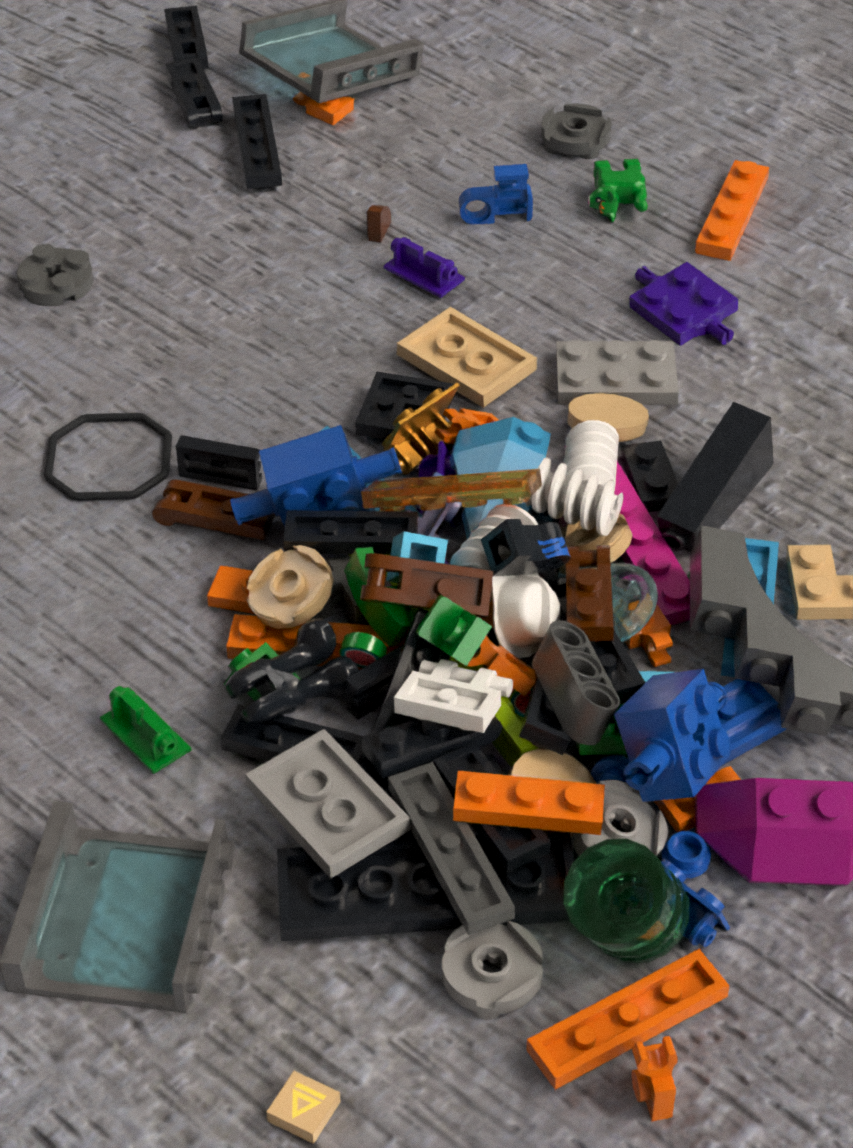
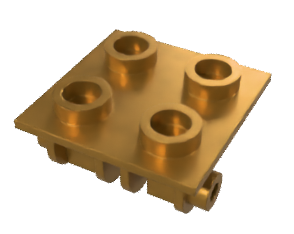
M455 383L445 391L441 388L436 389L423 401V406L415 411L412 408H408L393 421L395 429L383 441L382 446L384 450L382 452L393 447L395 448L402 474L407 475L419 467L420 461L425 456L438 454L439 441L443 440L435 434L436 429H448L453 423L451 421L447 422L443 418V412L448 408L460 386L458 383ZM444 442V444H445L446 447H448L449 445H451V444H448V443H445V442Z

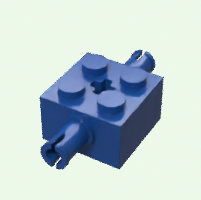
M339 425L260 450L259 453L267 489L236 499L232 498L230 502L238 525L275 513L276 517L280 516L285 527L287 510L370 511L364 490L367 488L366 484L393 475H400L402 470L394 447L359 460L357 456L353 457L343 428Z
M704 669L653 675L614 714L629 759V763L625 766L623 773L624 775H630L626 782L631 788L639 790L642 802L694 797L730 756L729 736L726 730L722 729L717 713L727 704L728 696H724L718 701L726 693V690L716 682H708Z

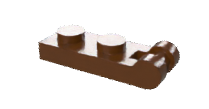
M175 479L167 483L163 491L164 499L159 500L152 511L155 521L164 526H171L177 522L264 540L276 515L273 513L238 525L230 499H236L248 494Z
M596 545V550H579V546H567L571 557L570 561L566 563L567 622L583 630L589 641H614L610 545Z
M366 554L364 568L368 569L367 585H362L360 600L430 610L437 597L443 595L477 617H488L494 571L384 554ZM386 572L399 573L397 589L385 587Z

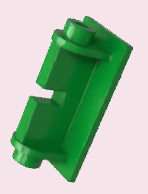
M118 686L110 692L111 711L102 715L100 721L153 774L192 751L191 747L131 688Z

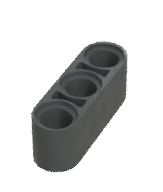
M554 621L550 624L532 660L533 669L565 733L581 744L596 745L600 742L619 707V696L584 631L570 622Z

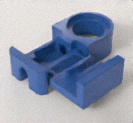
M527 164L494 166L495 181H498V185H494V188L493 186L468 188L459 196L460 216L468 224L495 223V215L526 213L527 221H530L533 217V196L531 186L527 184V179H529ZM474 200L485 203L484 208L476 212L467 210L466 205Z

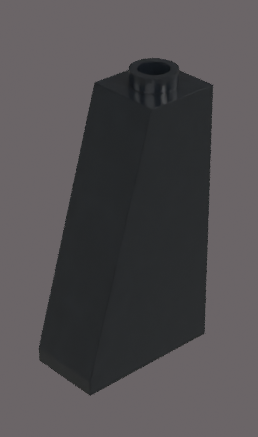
M733 401L657 515L659 531L662 534V538L665 539L671 548L679 551L685 549L691 552L701 525L720 529L774 464L771 417Z

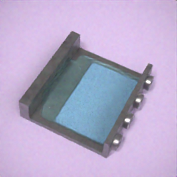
M331 0L242 22L239 54L316 102L322 103L419 76L424 44L413 39L382 47L345 25L348 0Z
M54 801L0 960L7 992L187 1013L191 994H199L202 986L204 972L203 963H200L202 952L210 951L212 947L214 921H211L213 909L220 910L223 904L225 883L224 880H221L224 870H231L234 861L235 843L227 838L226 821L221 819L215 820L210 842L77 827L73 803Z

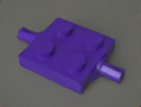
M688 262L683 263L663 276H657L646 266H642V269L638 268L635 273V279L643 283L645 287L629 296V305L633 311L679 346L694 337L711 334L723 345L732 340L734 332L721 322L738 311V298Z

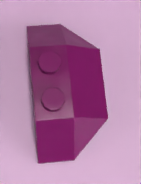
M749 778L705 784L695 795V833L700 835L706 844L749 883L846 886L853 880V782Z

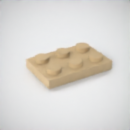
M449 307L397 342L398 356L440 382L458 383L460 386L457 392L483 408L537 370V357L452 307Z

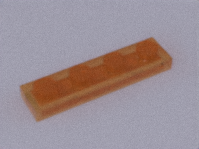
M540 468L380 480L373 482L361 491L364 509L379 508V511H402L408 505H420L421 510L429 511L443 508L446 506V503L461 502L462 507L472 508L488 503L487 500L503 499L504 504L515 505L529 501V497L542 486Z

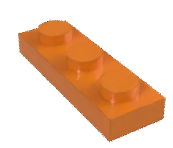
M458 771L453 821L601 835L605 785Z

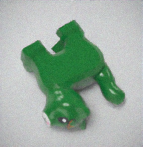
M624 159L622 164L625 170L612 171L608 160L594 162L593 177L596 190L589 195L588 204L598 214L606 216L610 222H614L619 203L634 204V207L639 212H645L648 208L645 176L641 173L638 159Z

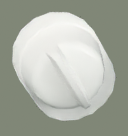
M503 552L500 555V557L504 561L509 556H511L512 553ZM538 573L532 575L493 576L491 589L493 625L497 640L502 647L517 658L530 657L537 652L550 624L554 621H560L561 608L558 597Z

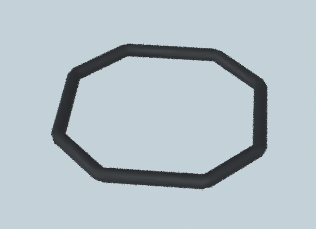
M143 413L81 415L52 433L49 437L44 477L47 482L76 501L138 498L165 480L169 475L172 434ZM142 421L164 437L161 472L133 491L75 492L52 475L57 440L85 422Z

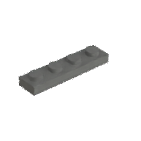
M431 762L388 777V787L396 804L410 817V830L467 934L471 935L514 919L515 906L468 823L453 821L454 799L434 763Z

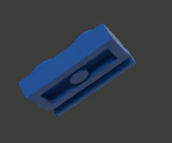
M736 679L723 686L726 693L718 701L724 696H728V701L717 713L722 729H725L729 736L730 756L722 765L787 730L786 728H781V714L777 708L778 702L760 683Z

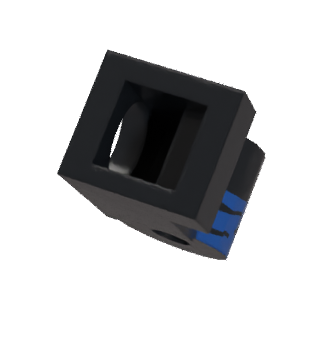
M506 519L481 539L490 569L494 571L493 576L532 575L548 572L565 565L571 558L561 528L558 523L554 522L522 525L521 519ZM498 547H507L512 555L503 561L499 555Z

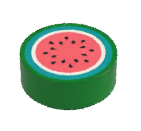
M352 632L344 636L339 654L340 656L351 658L357 667L365 668L386 655L387 647L383 641L373 635Z

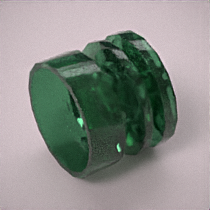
M606 839L588 847L572 863L564 881L563 903L570 922L608 956L625 963H649L665 956L681 940L689 922V899L682 882L645 845L629 839ZM638 901L642 903L640 909H631L628 915L626 913L628 907H636Z

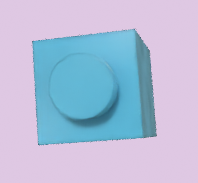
M404 531L393 537L390 556L444 564L448 540ZM388 572L386 581L398 583L399 573Z

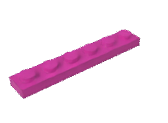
M617 461L614 494L619 495L623 492V504L620 514L624 515L633 534L631 544L621 557L644 597H653L671 625L689 621L690 580L669 545L662 538L661 532Z

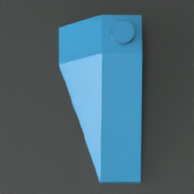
M515 417L459 430L451 452L450 464L451 469L457 470L458 481L455 487L460 484L464 486L459 495L462 496L465 507L462 513V520L467 539L496 505H516L527 512L529 511L530 506L527 507L525 503L526 493L532 475L543 459L546 458L551 433L542 430L535 423L524 422Z

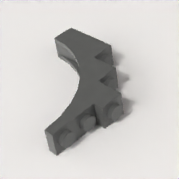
M701 525L690 554V631L734 639L735 679L779 687L781 728L827 736L832 724L853 727V668L829 655L814 644L778 611L757 580L748 559L743 533Z

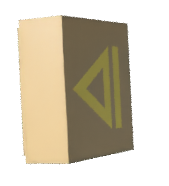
M293 1071L267 1110V1122L314 1144L340 1104V1092Z

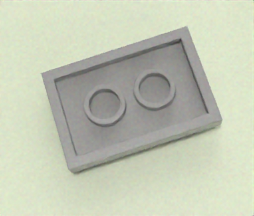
M556 341L558 404H569L574 398L585 394L604 393L628 397L642 405H678L679 390L674 341Z
M325 729L245 774L246 785L249 790L330 878H333L410 831V817Z

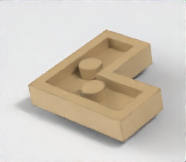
M788 545L786 562L796 619H853V575L836 574L831 545Z

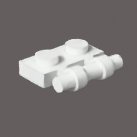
M441 659L439 663L423 660L419 672L412 671L394 696V712L415 717L419 720H428L459 727L467 731L484 733L501 707V696L509 697L511 695L513 680L497 676V672L490 669L480 668L477 672L459 668L456 662Z

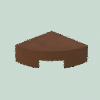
M371 205L367 210V235L369 241L382 242L391 223V212L388 206Z

